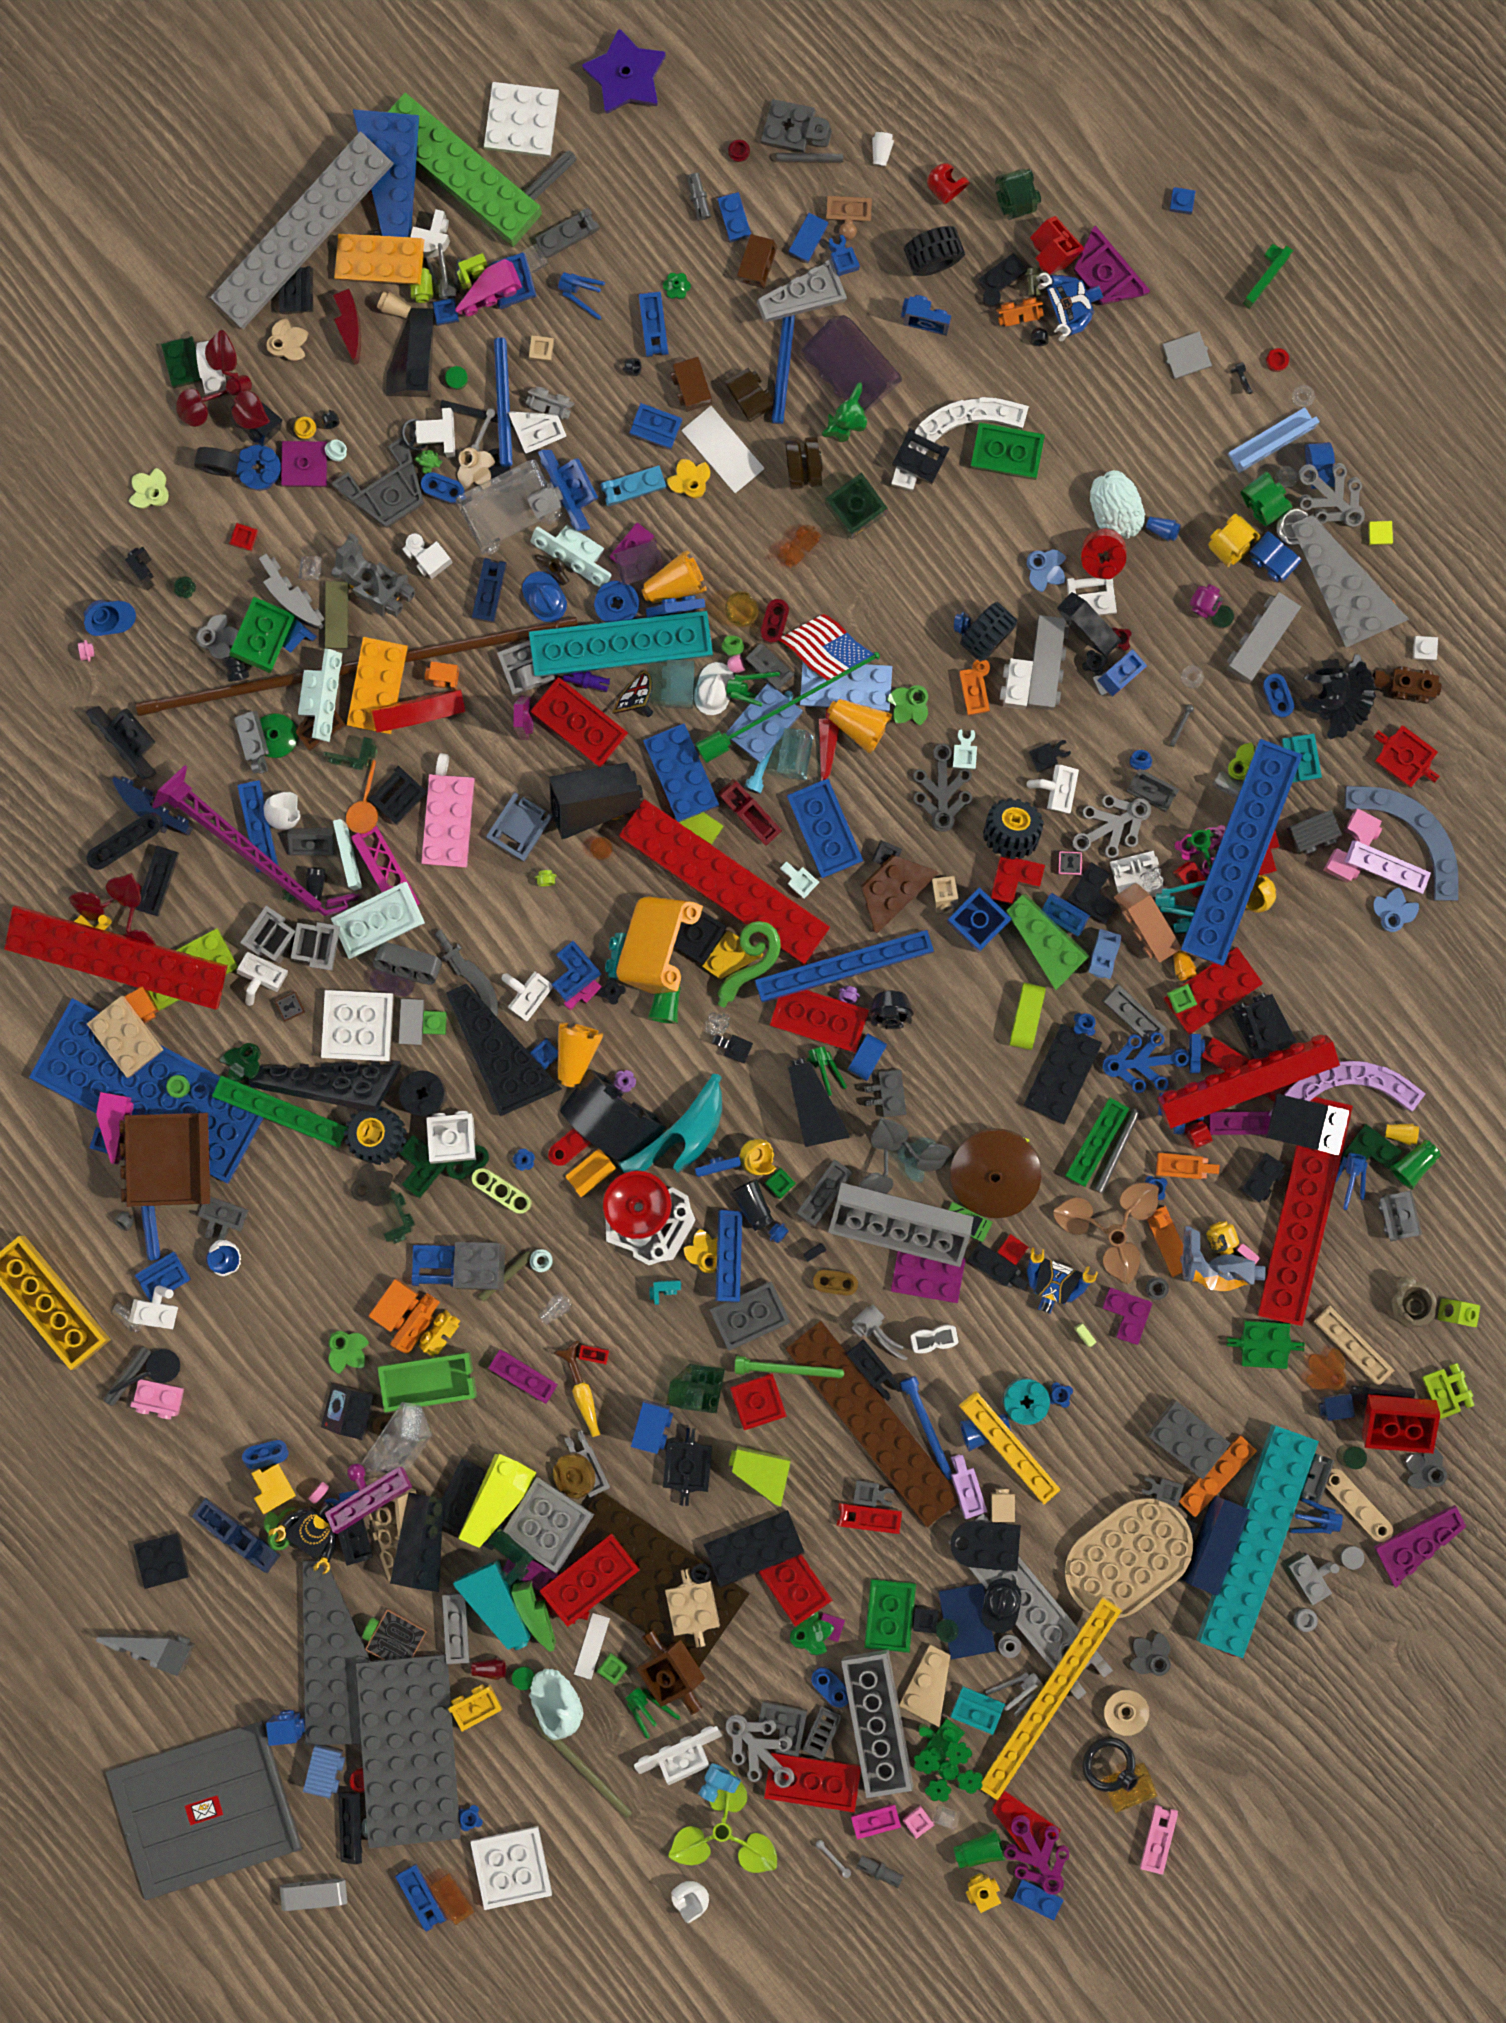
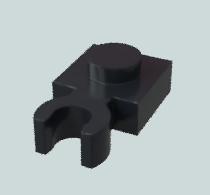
M1066 740L1059 741L1054 748L1051 747L1050 743H1047L1028 752L1037 773L1057 765V757L1067 758L1071 754V751L1066 753L1060 751V746L1067 743Z

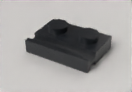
M311 266L300 267L279 289V311L281 314L313 312V268Z

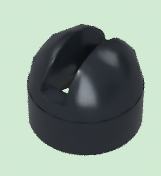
M1038 327L1031 332L1032 345L1045 346L1048 344V333L1045 329Z
M628 358L623 362L625 364V368H623L624 373L629 376H638L642 368L640 359Z
M329 410L327 414L323 412L321 415V423L324 429H332L340 424L338 415L332 410Z
M705 1563L696 1564L692 1569L691 1576L694 1581L704 1583L709 1579L710 1569ZM698 1568V1569H701V1570H703V1571H706L707 1574L704 1573V1572L698 1571V1570H696V1569Z

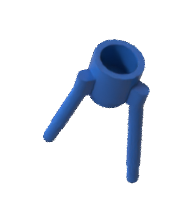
M564 272L558 284V289L563 290L562 296L571 299L596 319L601 320L599 314L572 293H577L579 287L600 292V288L586 283L604 286L605 282Z
M1349 1153L1348 1157H1343L1336 1178L1337 1182L1345 1168H1347L1346 1172L1351 1174L1343 1205L1344 1210L1348 1208L1355 1178L1359 1176L1360 1172V1199H1365L1368 1162H1365L1366 1157L1356 1153Z
M1305 1498L1301 1499L1302 1502L1324 1511L1326 1514L1323 1513L1321 1518L1296 1514L1295 1518L1320 1523V1526L1324 1528L1291 1529V1533L1331 1534L1332 1531L1340 1532L1343 1522L1342 1514H1337L1335 1509L1327 1508Z

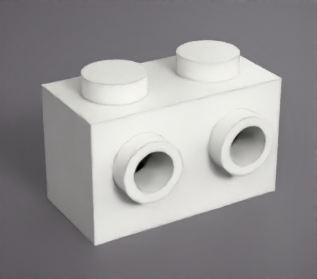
M1011 658L1009 664L1004 665L1003 677L1006 678V686L1001 687L1000 693L1003 707L1026 709L1033 661Z

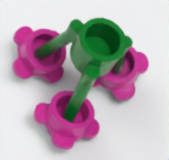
M1219 825L1218 827H1208L1205 831L1197 830L1192 835L1187 834L1181 841H1177L1174 847L1180 851L1183 860H1190L1192 855L1203 851L1206 860L1203 862L1200 872L1204 877H1208L1214 858L1210 857L1207 849H1214L1220 845L1226 827Z

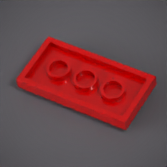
M560 677L555 680L530 711L598 767H602L629 734Z
M1236 947L1228 953L1224 966L1213 963L1180 986L1189 985L1197 1005L1175 1014L1168 996L1164 997L1163 1000L1186 1033L1190 1035L1261 986L1263 982L1239 948Z
M805 990L778 998L769 1026L856 1053L869 1010Z
M611 1533L540 1589V1593L564 1624L569 1627L640 1569Z
M771 1751V1755L782 1767H788L793 1771L794 1781L786 1788L779 1787L774 1781L775 1773L768 1767L764 1799L855 1813L861 1773L860 1765L804 1756L797 1757ZM783 1773V1777L789 1779L788 1774Z

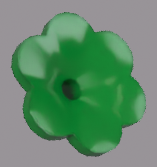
M670 273L667 280L663 283V289L667 291V296L670 299L676 297L684 299L686 292L691 289V284L687 281V276L684 273Z

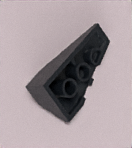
M411 308L387 371L386 396L431 397L434 309Z

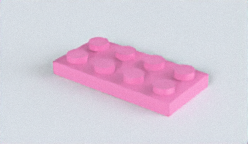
M429 774L422 853L423 865L467 868L474 778Z

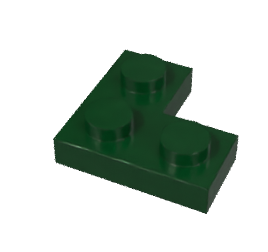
M1364 1124L1342 1153L1340 1162L1342 1163L1343 1157H1348L1349 1153H1356L1366 1157V1161L1369 1157H1372L1383 1167L1389 1169L1402 1151L1370 1126Z
M412 1135L403 1146V1151L399 1153L415 1165L416 1168L402 1185L420 1199L445 1169L448 1162L430 1164L429 1147Z

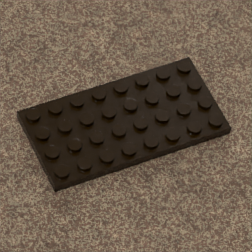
M604 1491L598 1493L587 1508L594 1516L558 1573L561 1574L612 1533L640 1570L600 1602L643 1632L647 1633L654 1630L663 1646L668 1647L681 1640L697 1666L700 1667L750 1593L735 1582L720 1588L712 1566ZM699 1563H705L710 1569V1576L707 1581L711 1580L720 1623L719 1627L702 1632L705 1646L702 1647L701 1645L696 1647L694 1634L686 1633L674 1636L665 1592L666 1589L675 1588L683 1584L680 1570L690 1568L691 1574L693 1567ZM698 1568L696 1569V1570H698V1571H701V1572H704V1573L707 1574L706 1571H703V1570L698 1569Z

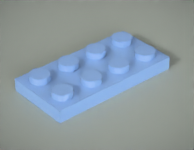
M804 663L802 665L801 695L826 682V680L810 670ZM865 664L802 699L800 706L829 708L833 700L837 702L839 699L889 712L890 702L887 701V697L891 693L892 666Z

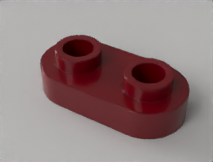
M782 599L770 601L765 612L761 627V637L769 644L779 642L784 633L789 615V606ZM775 608H780L782 613L776 615L773 611ZM770 629H774L776 635L769 636L767 632Z

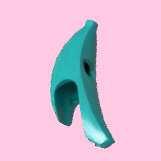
M712 1073L710 1079L685 1114L642 1151L620 1162V1169L624 1173L646 1171L673 1145L680 1142L686 1143L685 1149L675 1162L673 1168L679 1173L692 1165L705 1151L718 1129L722 1114V1091L719 1084L722 1077Z

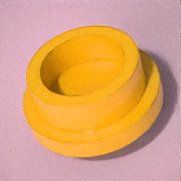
M300 417L294 423V432L301 439H309L316 432V424L309 417Z

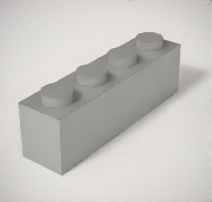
M1280 592L1275 597L1271 595L1264 604V607L1267 608L1263 615L1258 614L1251 624L1254 626L1250 634L1247 632L1244 634L1239 642L1242 645L1238 652L1233 651L1226 661L1229 663L1226 670L1247 684L1253 680L1301 608L1300 605Z
M1039 615L1037 619L1032 658L1033 666L1027 707L1053 711L1055 705L1060 703L1061 692L1057 691L1058 683H1062L1064 670L1060 669V663L1065 661L1066 647H1063V639H1067L1069 633V625H1065L1066 621L1064 618Z

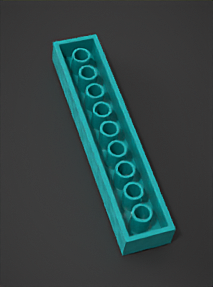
M1271 1424L1243 1507L1250 1509V1513L1219 1595H1211L1196 1638L1200 1643L1244 1658L1319 1441Z

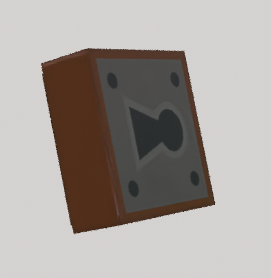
M293 992L275 1001L284 1022L305 1013L297 992Z

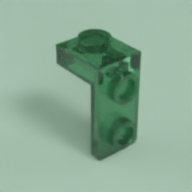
M364 737L359 759L325 751L323 756L328 759V763L341 765L344 762L349 763L350 768L363 770V767L370 768L371 759H375L378 746L375 745L373 739Z
M392 1190L390 1194L404 1225L383 1235L386 1242L393 1241L394 1244L406 1240L405 1235L414 1231L413 1226H415V1222L411 1213L407 1214L404 1209L406 1201L401 1192L398 1193L397 1190Z
M498 1529L489 1542L515 1564V1567L504 1579L508 1584L512 1585L516 1579L521 1581L529 1572L526 1567L534 1557L515 1542L509 1534L505 1533L502 1529Z

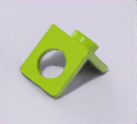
M1442 1298L1437 1319L1439 1321L1477 1327L1480 1305ZM1451 1304L1454 1312L1452 1316L1447 1317L1445 1315V1308Z

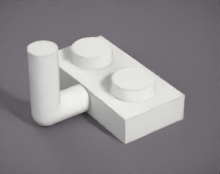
M1055 765L1052 781L1045 779L1028 780L1027 787L1029 789L1043 788L1050 790L1047 809L1070 814L1079 770L1064 765Z
M247 952L237 968V974L252 980L246 990L245 1003L249 1006L254 1004L255 992L260 985L278 992L288 974V970Z
M535 971L525 985L507 973L502 975V981L518 992L508 1008L525 1021H528L553 988L552 984Z
M158 1285L154 1289L152 1302L134 1299L129 1322L173 1329L178 1307L161 1304L162 1296L171 1298L173 1291Z

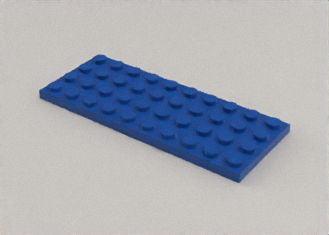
M72 998L29 1078L94 1113H97L100 1092L130 1097L131 1102L134 1104L132 1115L208 1113L210 1175L229 1184L264 1117L212 1097L220 1076L162 1045L160 1046L163 1048V1051L131 1077L127 1078L87 1025L100 1012ZM180 1075L188 1079L190 1091L185 1097L175 1098L167 1092L166 1084L172 1076Z

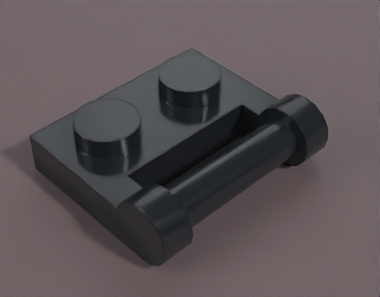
M909 428L892 466L932 485L950 447L946 445L941 446L916 434L915 430ZM911 441L939 454L937 460L910 448Z
M400 766L394 769L395 772L375 794H371L368 797L396 825L428 793ZM401 778L404 779L406 782L383 804L380 800Z

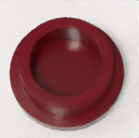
M734 140L728 147V155L735 162H743L750 155V147L744 140Z

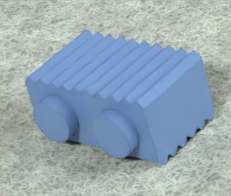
M315 1745L303 1792L329 1799L332 1793H337L340 1780L336 1779L338 1770H343L346 1759L342 1757L343 1750L325 1745Z

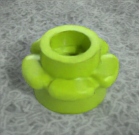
M551 870L539 871V875L535 876L539 887L555 885V878L557 877L556 874H552Z

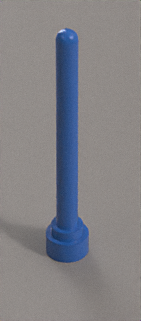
M909 1377L899 1382L902 1391H905L907 1395L909 1394L943 1475L947 1480H951L952 1471L918 1394L919 1382L917 1377Z

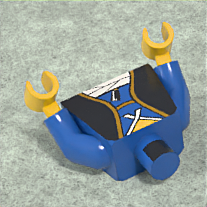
M1035 1247L1031 1248L1027 1276L1033 1293L1042 1296L1038 1307L1041 1311L1051 1314L1055 1301L1064 1305L1066 1302H1073L1086 1291L1090 1283L1096 1280L1098 1272L1096 1271L1094 1275H1089V1266L1082 1273L1044 1258V1249H1042L1041 1254L1037 1255L1034 1253Z

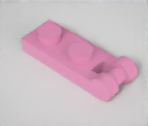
M1154 1806L1140 1869L1163 1875L1177 1820V1810L1170 1809L1168 1811L1162 1809V1806ZM1160 1818L1167 1820L1166 1826L1159 1825Z

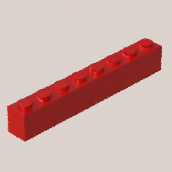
M1317 1035L1308 1042L1295 1043L1289 1049L1271 1052L1269 1056L1262 1059H1252L1246 1065L1228 1068L1226 1072L1219 1075H1209L1205 1080L1197 1083H1188L1179 1090L1166 1091L1162 1096L1157 1097L1164 1122L1171 1129L1338 1067L1340 1063L1333 1041L1327 1035Z

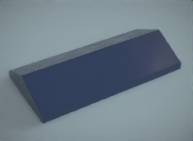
M1217 1495L1211 1500L1193 1547L1191 1561L1181 1580L1216 1596L1219 1595L1250 1509Z

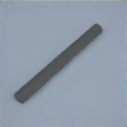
M1132 1108L1095 1188L1096 1191L1104 1192L1141 1111Z

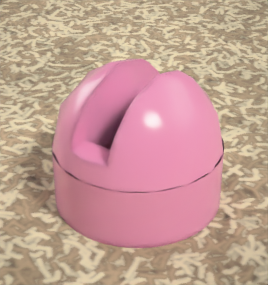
M741 654L733 655L729 658L727 662L729 670L735 673L745 671Z

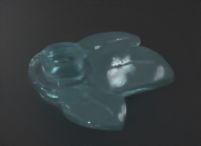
M919 1138L914 1143L908 1144L916 1154L920 1155L924 1148L934 1145L936 1142L930 1138ZM902 1145L898 1150V1158L905 1164V1173L912 1180L922 1183L924 1171L917 1169L916 1163L918 1160L913 1156L911 1158L905 1156L907 1148Z

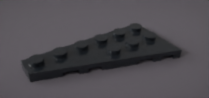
M468 984L446 992L500 1117L562 1090L557 1082Z
M392 1061L391 1065H381L380 1062H372L371 1065L361 1066L357 1062L321 1064V1067H309V1064H300V1068H287L286 1065L260 1066L259 1072L253 1079L249 1080L251 1088L376 1113L401 1069V1061Z

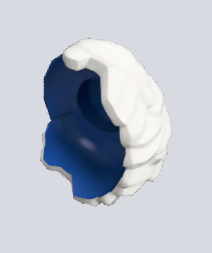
M218 1240L210 1246L206 1255V1263L216 1275L227 1276L236 1272L239 1268L241 1254L235 1244L227 1240Z

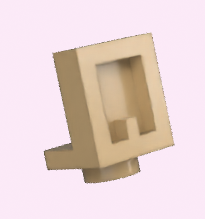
M955 877L932 879L936 913L957 911L959 906Z

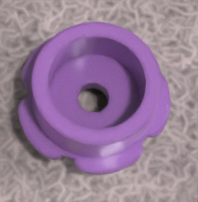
M844 986V988L838 990L840 992L838 997L840 1001L854 1005L856 1000L860 998L857 989L852 986Z
M629 1070L619 1071L615 1075L614 1085L622 1092H629L631 1088L635 1087L636 1079Z

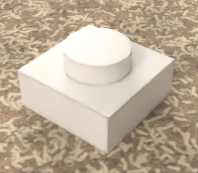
M1415 636L1413 660L1436 661L1438 637Z

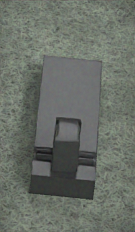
M1118 984L1102 1000L1104 1004L1146 1042L1150 1040V1035L1153 1032L1157 1031L1163 1034L1167 1029ZM1160 1035L1154 1036L1153 1041L1156 1042Z
M834 1159L795 1215L814 1228L838 1194L841 1183H846L853 1172Z

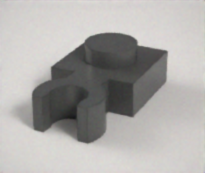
M1144 1477L1145 1481L1151 1482V1488L1148 1490L1141 1488L1142 1493L1146 1495L1156 1493L1155 1499L1178 1507L1184 1484L1161 1478L1158 1484L1151 1477Z
M856 1480L853 1503L876 1507V1502L879 1500L882 1504L891 1506L892 1501H886L884 1495L886 1493H894V1490L892 1488L878 1490L879 1483Z

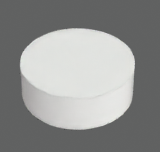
M439 754L436 775H446L449 764L448 754Z

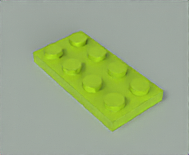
M218 928L176 950L228 965L226 975L234 972L239 967ZM148 991L159 1011L180 1001V999Z

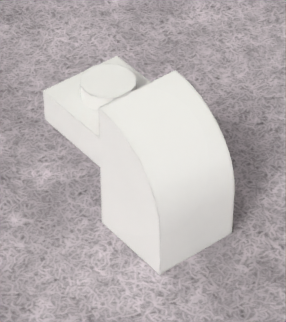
M435 210L431 230L417 227L412 229L411 238H422L425 240L423 258L439 256L438 243L442 244L443 252L449 245L448 235L443 234L447 232L449 224L444 211Z
M209 341L199 342L196 347L200 378H202L205 395L225 390L227 383L222 371L212 369L206 360L205 348Z

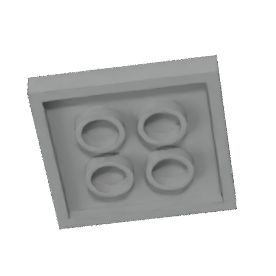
M536 1477L501 1533V1536L555 1573H558L594 1514L541 1478Z

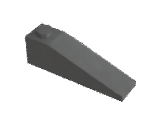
M101 1634L96 1639V1642L116 1651L124 1653L126 1650L130 1651V1655L136 1660L148 1659L151 1661L150 1666L176 1676L186 1669L195 1643L190 1642L189 1637L180 1634L177 1637L167 1635Z

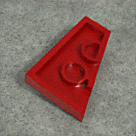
M1006 1790L1003 1791L999 1799L991 1807L994 1814L1025 1853L1031 1854L1022 1836L1015 1835L1011 1829L1012 1820L1016 1816L1022 1815L1029 1819L1030 1832L1040 1850H1042L1046 1839L1045 1830L1047 1827L1055 1826L1058 1828L1059 1833L1061 1831L1058 1826ZM1017 1822L1019 1826L1025 1825L1024 1822ZM1049 1832L1048 1835H1049V1836H1055L1056 1833H1055V1832Z

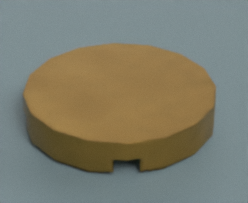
M569 1453L557 1460L558 1462L553 1469L557 1488L566 1493V1496L569 1498L578 1499L588 1495L594 1488L596 1481L595 1471L588 1459L579 1453Z

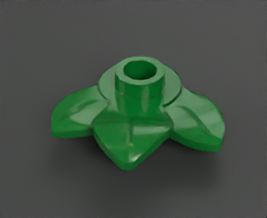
M817 1611L791 1631L790 1641L795 1648L805 1649L812 1655H821L827 1652L823 1641L832 1634L834 1626L826 1621L819 1620ZM801 1633L805 1634V1637H804L803 1640H798V1639H797V1636H798L799 1634H801Z

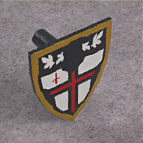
M646 670L635 677L626 687L613 709V714L639 709L646 717H650L653 714V710L647 705L652 694L653 681L651 675Z

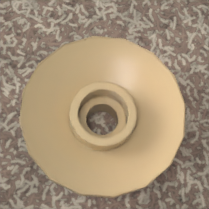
M1120 1690L1112 1694L1107 1700L1104 1707V1718L1108 1727L1115 1733L1123 1736L1134 1735L1141 1732L1147 1725L1149 1706L1139 1693L1132 1690ZM1123 1708H1129L1130 1713L1128 1715H1123Z

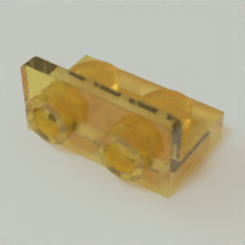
M1145 1763L1135 1766L1134 1774L1139 1777V1781L1131 1791L1127 1792L1121 1788L1114 1792H1107L1115 1813L1157 1797ZM1122 1771L1113 1773L1103 1778L1102 1781L1105 1783L1114 1782Z

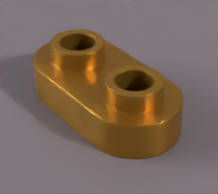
M820 1270L813 1277L814 1287L824 1293L849 1296L854 1294L858 1288V1280L851 1273ZM825 1276L829 1279L827 1285L820 1283L821 1277ZM844 1280H849L851 1282V1286L849 1288H844L842 1286Z

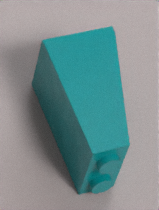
M495 1560L458 1577L453 1583L455 1588L508 1650L514 1648L515 1651L527 1646L532 1633L523 1622L515 1606L511 1593L512 1587L505 1572L502 1571L503 1567L500 1560Z

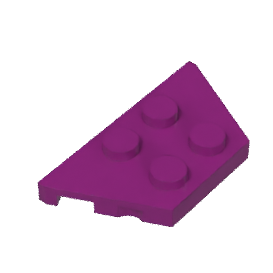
M1095 225L1084 246L1085 249L1075 266L1074 273L1080 280H1083L1084 285L1088 289L1099 285L1104 297L1098 300L1101 305L1148 295L1150 293L1149 288Z

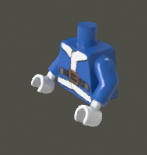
M1041 273L1036 277V279L1044 281V283L1037 286L1038 289H1044L1046 286H1049L1047 291L1060 323L1054 330V333L1057 331L1063 333L1058 340L1063 341L1067 336L1082 332L1095 313L1091 303L1104 298L1099 285L1086 290L1083 280H1078L1075 277L1064 275L1049 276L1047 273Z

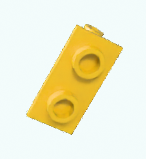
M445 1309L443 1313H440L435 1318L434 1325L429 1332L426 1331L422 1335L419 1347L424 1353L426 1352L432 1357L435 1354L438 1355L447 1343L441 1336L444 1334L451 1338L459 1327L460 1320L454 1315L452 1316Z

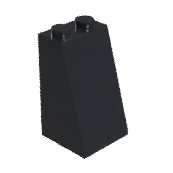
M628 762L549 777L550 812L561 839L569 838L640 808V798H643L642 787L637 785L636 773L631 771Z
M804 1057L790 1060L791 1064L787 1065L804 1146L809 1147L850 1138L849 1132L810 1061H805Z

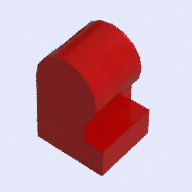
M1192 861L1185 862L1172 872L1183 885L1205 880L1203 874ZM1204 885L1187 889V892L1193 898H1196L1202 893Z
M1203 1121L1185 1128V1134L1192 1149L1213 1142L1210 1131Z

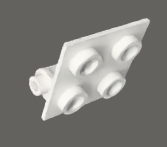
M1154 851L1110 862L1118 894L1134 883L1139 884L1152 897H1156L1157 893H1162L1163 885L1157 866L1159 862L1157 856L1155 857Z

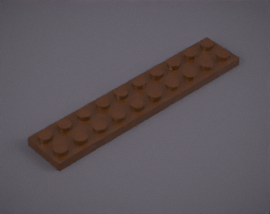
M821 1320L785 1348L799 1366L836 1368L844 1371L842 1378L806 1376L927 1528L959 1503L954 1487L877 1390L849 1358L846 1351Z

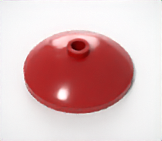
M630 1171L620 1175L609 1185L603 1199V1211L608 1224L615 1232L630 1239H644L658 1233L667 1223L672 1208L671 1196L666 1185L657 1176L645 1171ZM638 1203L643 1205L640 1211L635 1210V1205Z

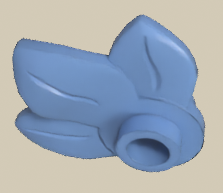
M1050 550L1045 553L1033 551L1029 554L1026 561L1027 567L1031 571L1029 580L1037 591L1043 592L1047 583L1053 585L1065 583V575L1059 565L1065 561L1066 556L1058 550ZM1035 559H1040L1042 564L1040 566L1034 565L1033 561Z
M1400 888L1391 891L1386 899L1377 896L1373 905L1375 913L1381 918L1382 927L1388 932H1396L1402 928L1404 923L1413 921L1419 910L1418 903H1406ZM1389 917L1395 918L1396 922L1394 925L1389 924Z

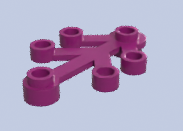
M1022 1815L1016 1816L1012 1820V1832L1017 1836H1022L1031 1854L1019 1851L1018 1847L1014 1844H1008L1005 1846L1004 1856L1009 1860L1015 1859L1039 1867L1041 1873L1030 1871L1026 1864L1019 1863L1015 1867V1876L1018 1879H1028L1040 1883L1043 1890L1048 1894L1059 1893L1064 1887V1879L1060 1874L1065 1861L1069 1858L1070 1851L1065 1845H1060L1056 1848L1057 1859L1051 1871L1047 1862L1054 1842L1059 1838L1058 1828L1055 1826L1046 1828V1839L1042 1850H1040L1030 1832L1029 1819ZM1017 1822H1024L1025 1825L1019 1826ZM1049 1832H1055L1056 1835H1055V1836H1049L1048 1833H1049ZM1011 1849L1014 1850L1015 1853L1009 1854L1007 1851ZM1060 1851H1064V1852H1066L1067 1854L1064 1855V1856H1061V1855L1059 1854V1852H1060ZM1024 1869L1026 1872L1019 1873L1018 1870ZM1049 1880H1055L1056 1883L1051 1884L1049 1883Z

